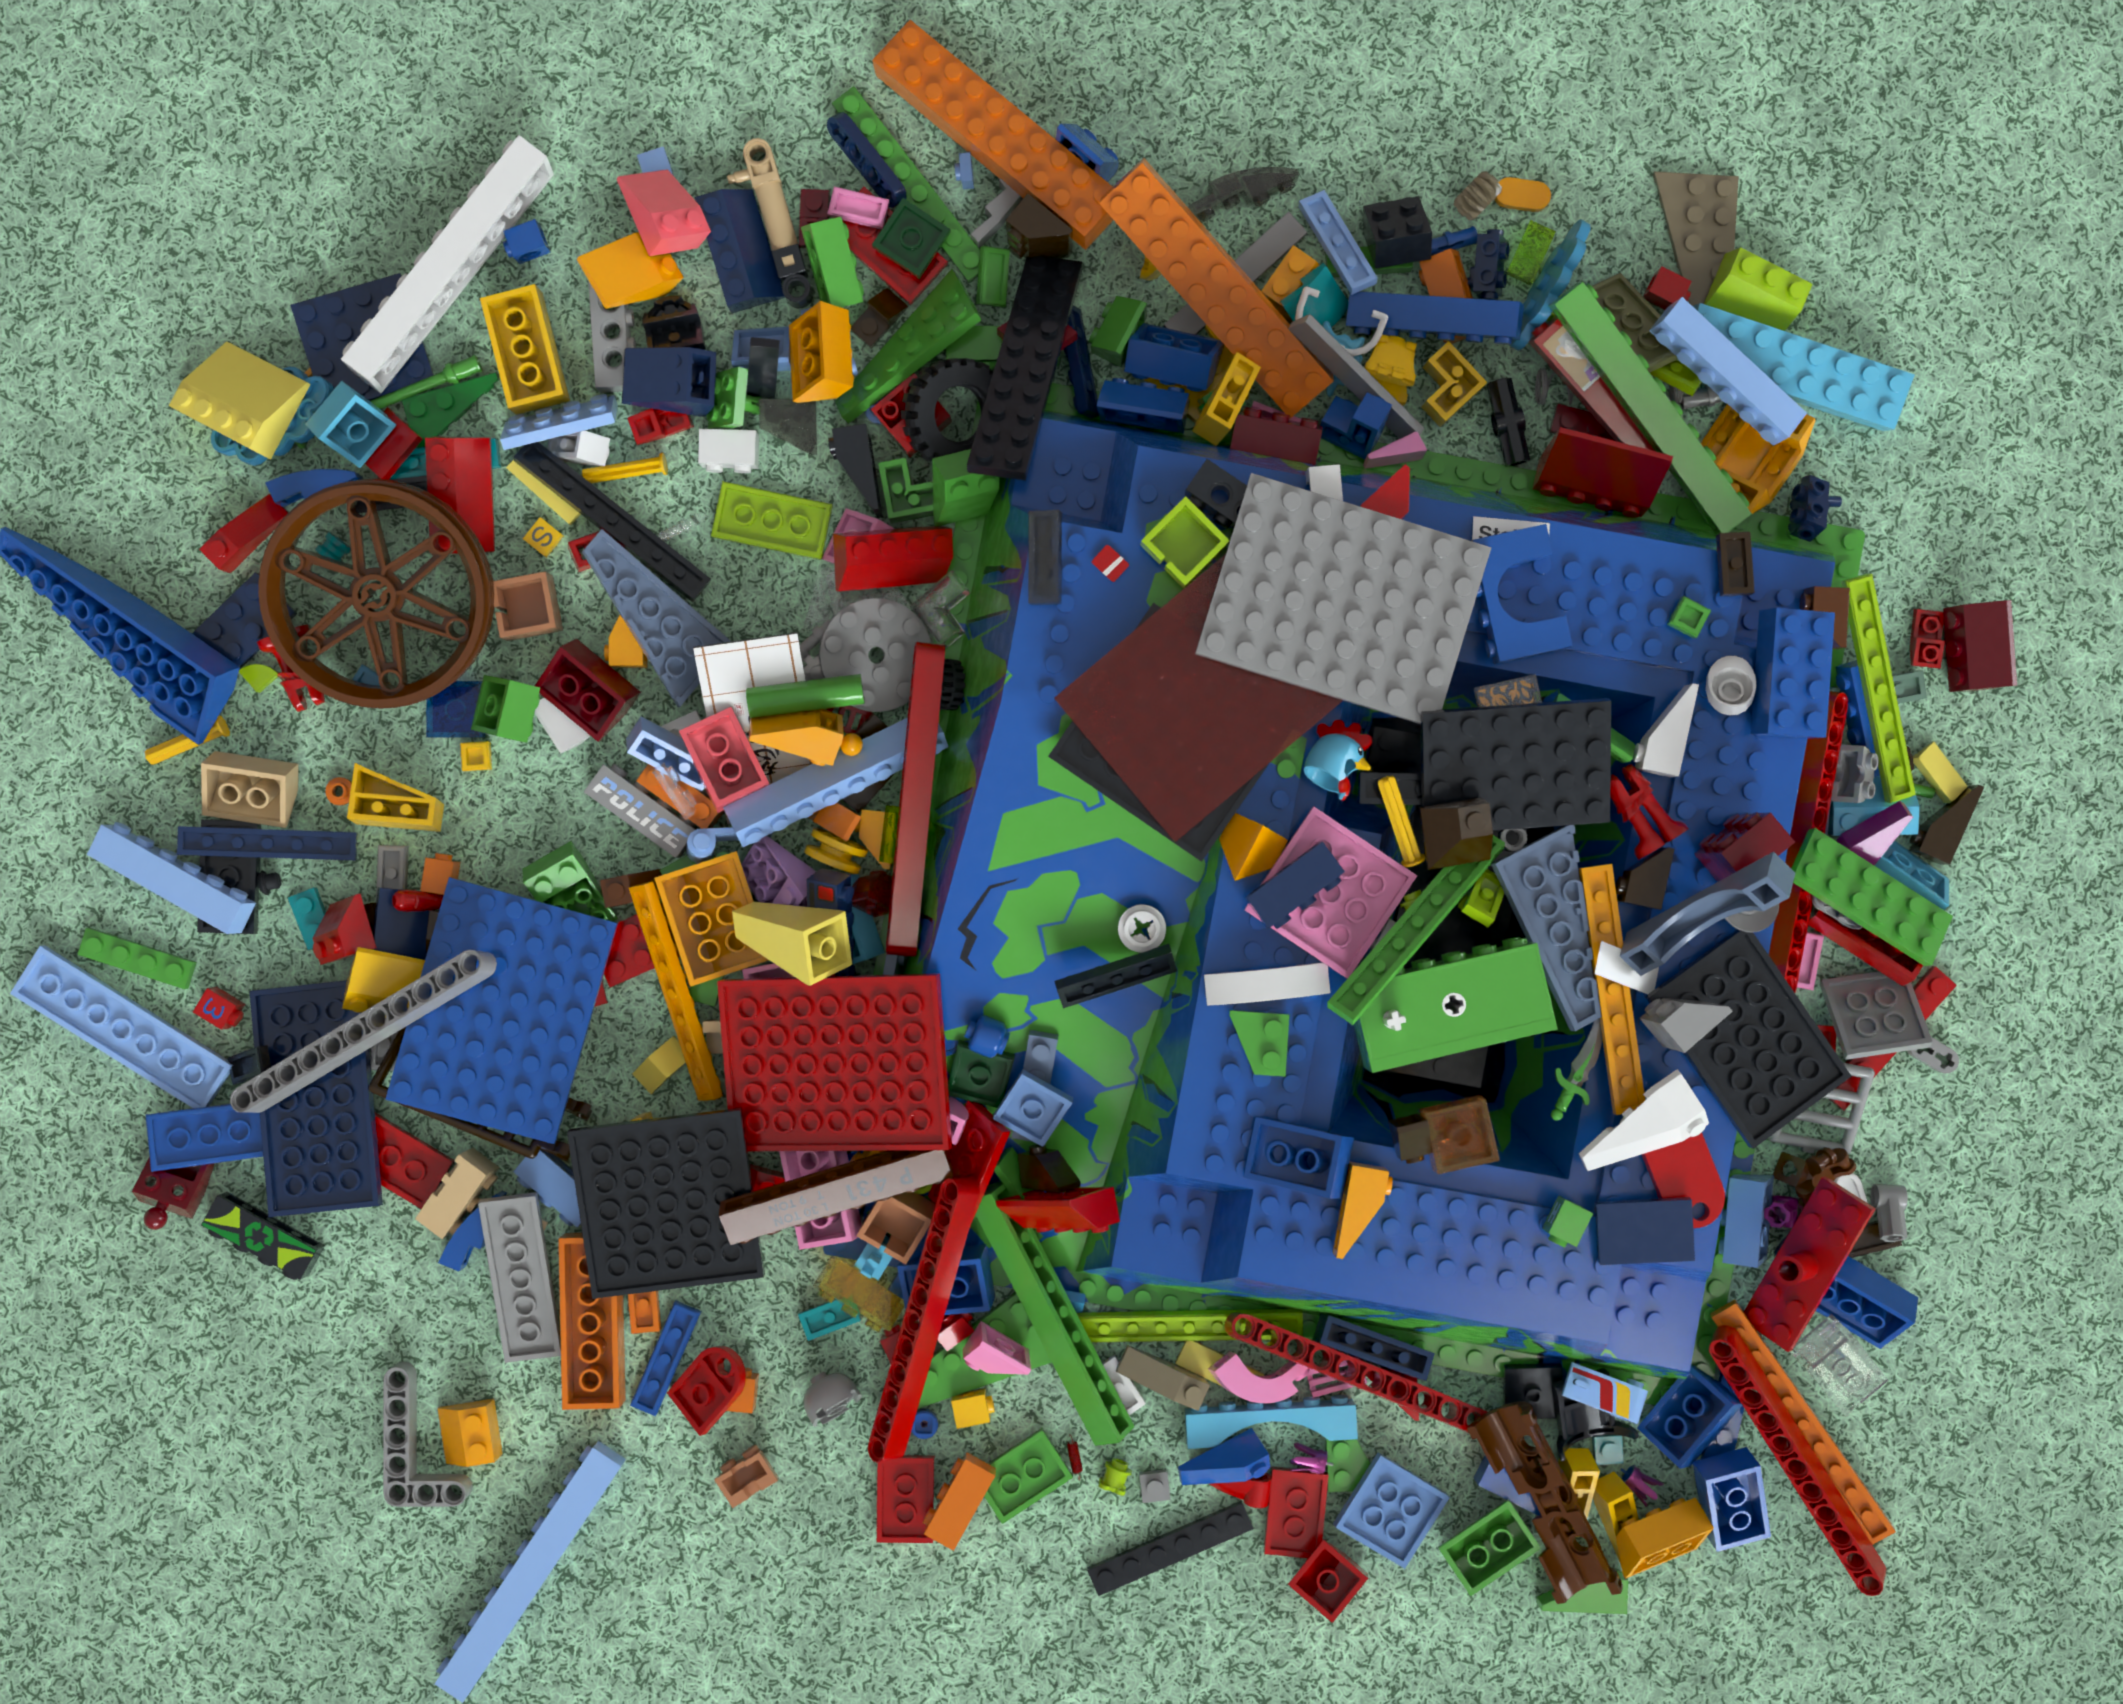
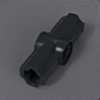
M1501 378L1489 382L1487 390L1493 411L1491 423L1495 437L1499 438L1505 467L1529 462L1530 456L1524 434L1526 430L1525 416L1522 408L1518 407L1512 378Z

